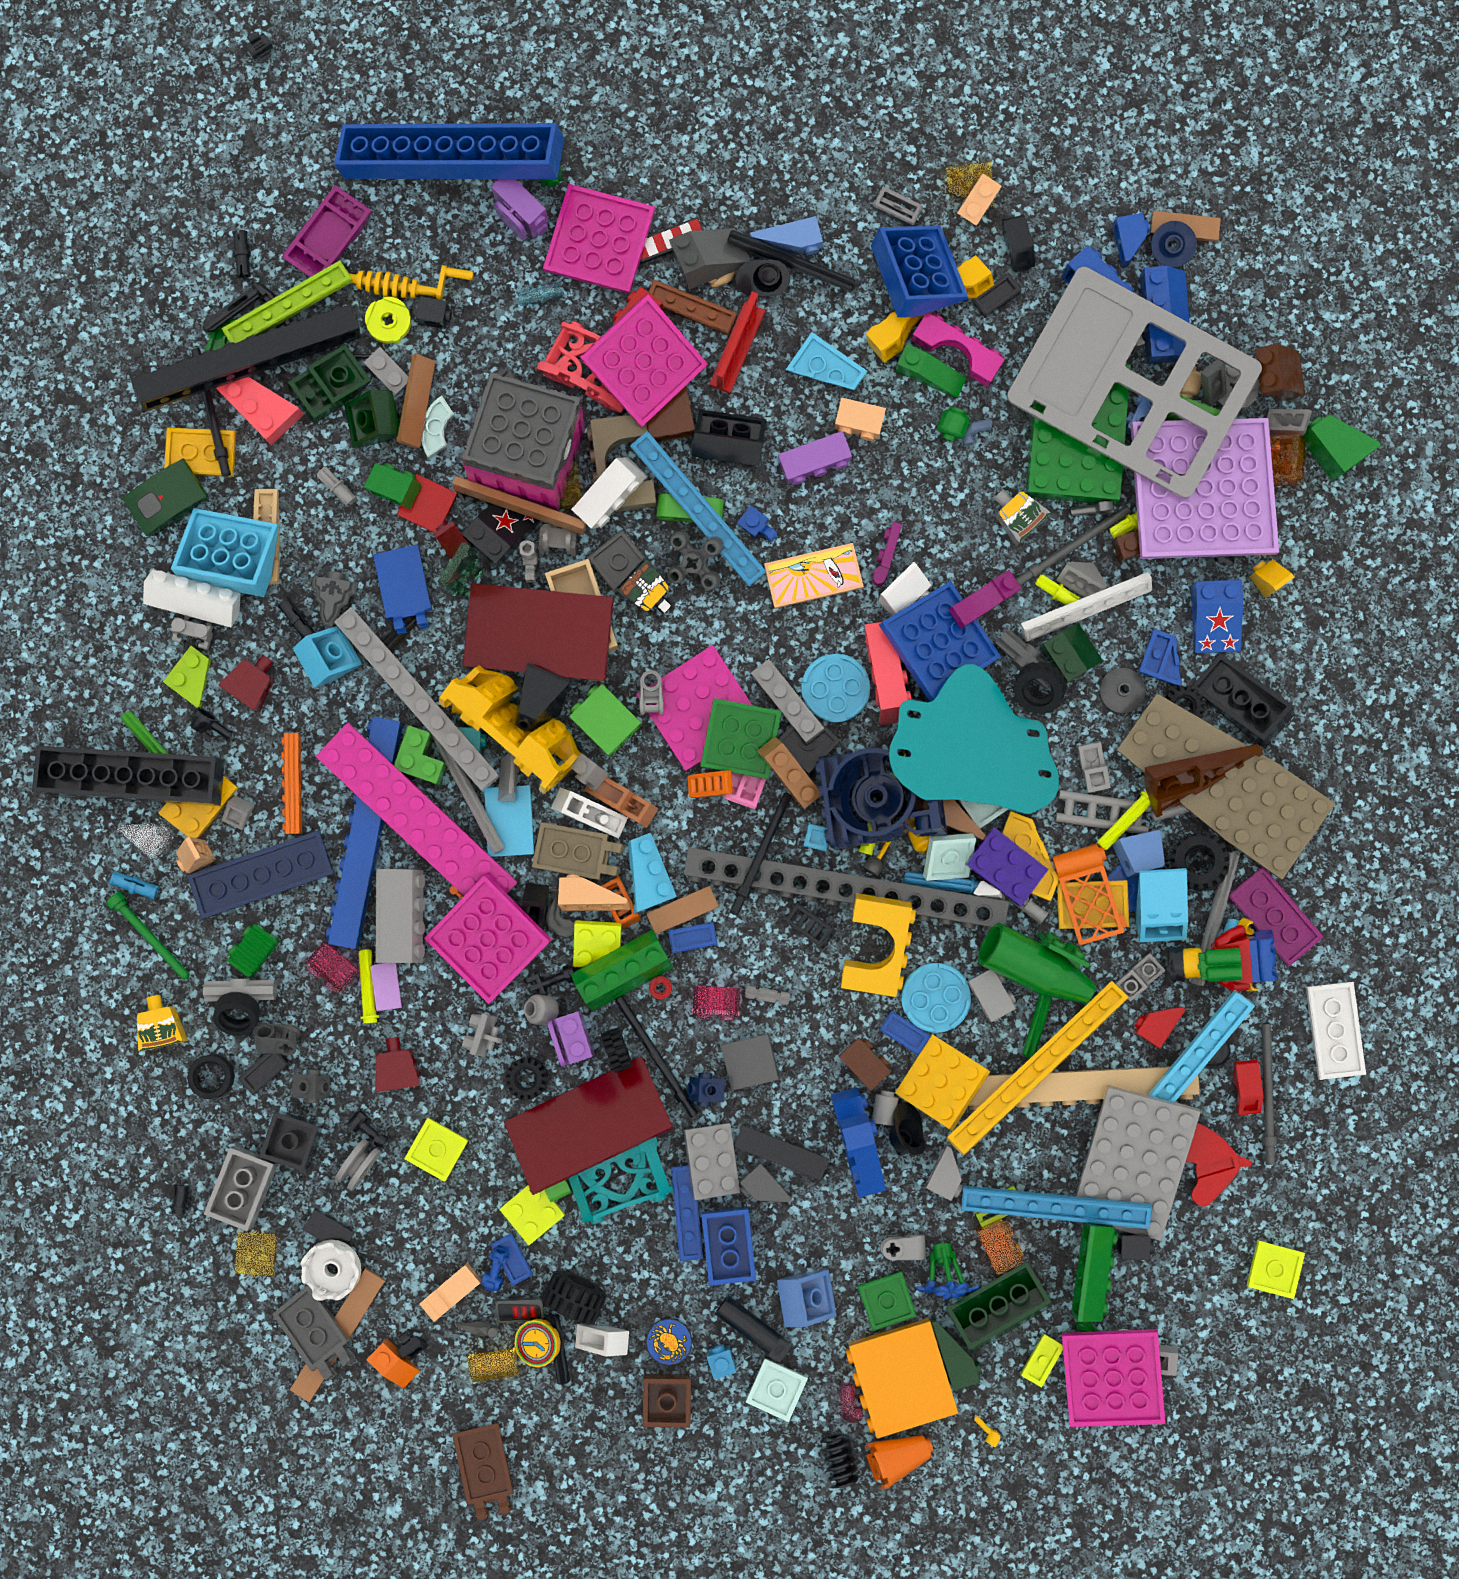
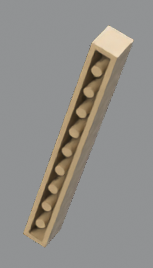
M1171 1066L1051 1072L1016 1107H1030V1103L1039 1102V1106H1053V1101H1062V1105H1076V1100H1086V1104H1099L1100 1099H1104L1108 1085L1147 1095ZM1013 1074L988 1075L969 1104V1110H976ZM1198 1075L1180 1095L1179 1099H1193V1095L1200 1094Z

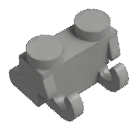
M543 524L540 527L539 554L549 553V547L564 548L567 554L576 557L577 533L555 528L551 524Z
M185 615L184 620L179 617L174 618L171 624V631L173 632L172 641L181 643L183 637H180V634L204 640V643L199 642L198 647L209 650L213 637L212 622L207 621L205 626L190 622V616Z

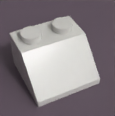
M913 562L881 593L878 602L893 616L928 595L931 584L917 564Z

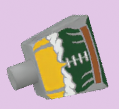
M1003 489L994 498L1002 507L997 513L996 518L1016 546L1027 538L1051 513L1022 491L1012 498Z

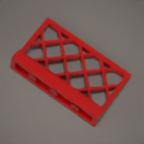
M752 291L748 302H744L709 384L711 387L731 394L765 314V310L758 307V293Z

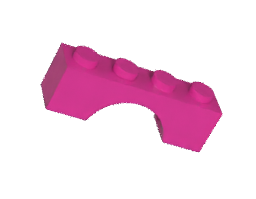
M936 313L925 314L911 341L929 352L941 346H953L960 349L968 358L970 365L969 376L986 387H989L1005 360L1000 352L992 348L990 350L987 349L979 339L966 336L961 328L956 325H948Z

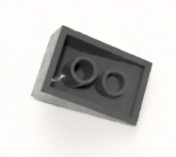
M735 228L689 231L669 239L673 257L689 290L738 270L745 262L751 261L745 249L727 242L730 231H736Z

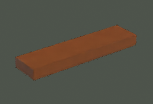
M655 279L650 287L649 293L663 302L664 310L729 336L737 318L736 312Z

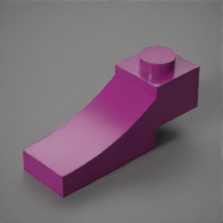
M1010 570L952 606L949 612L962 629L1015 595L1022 588Z

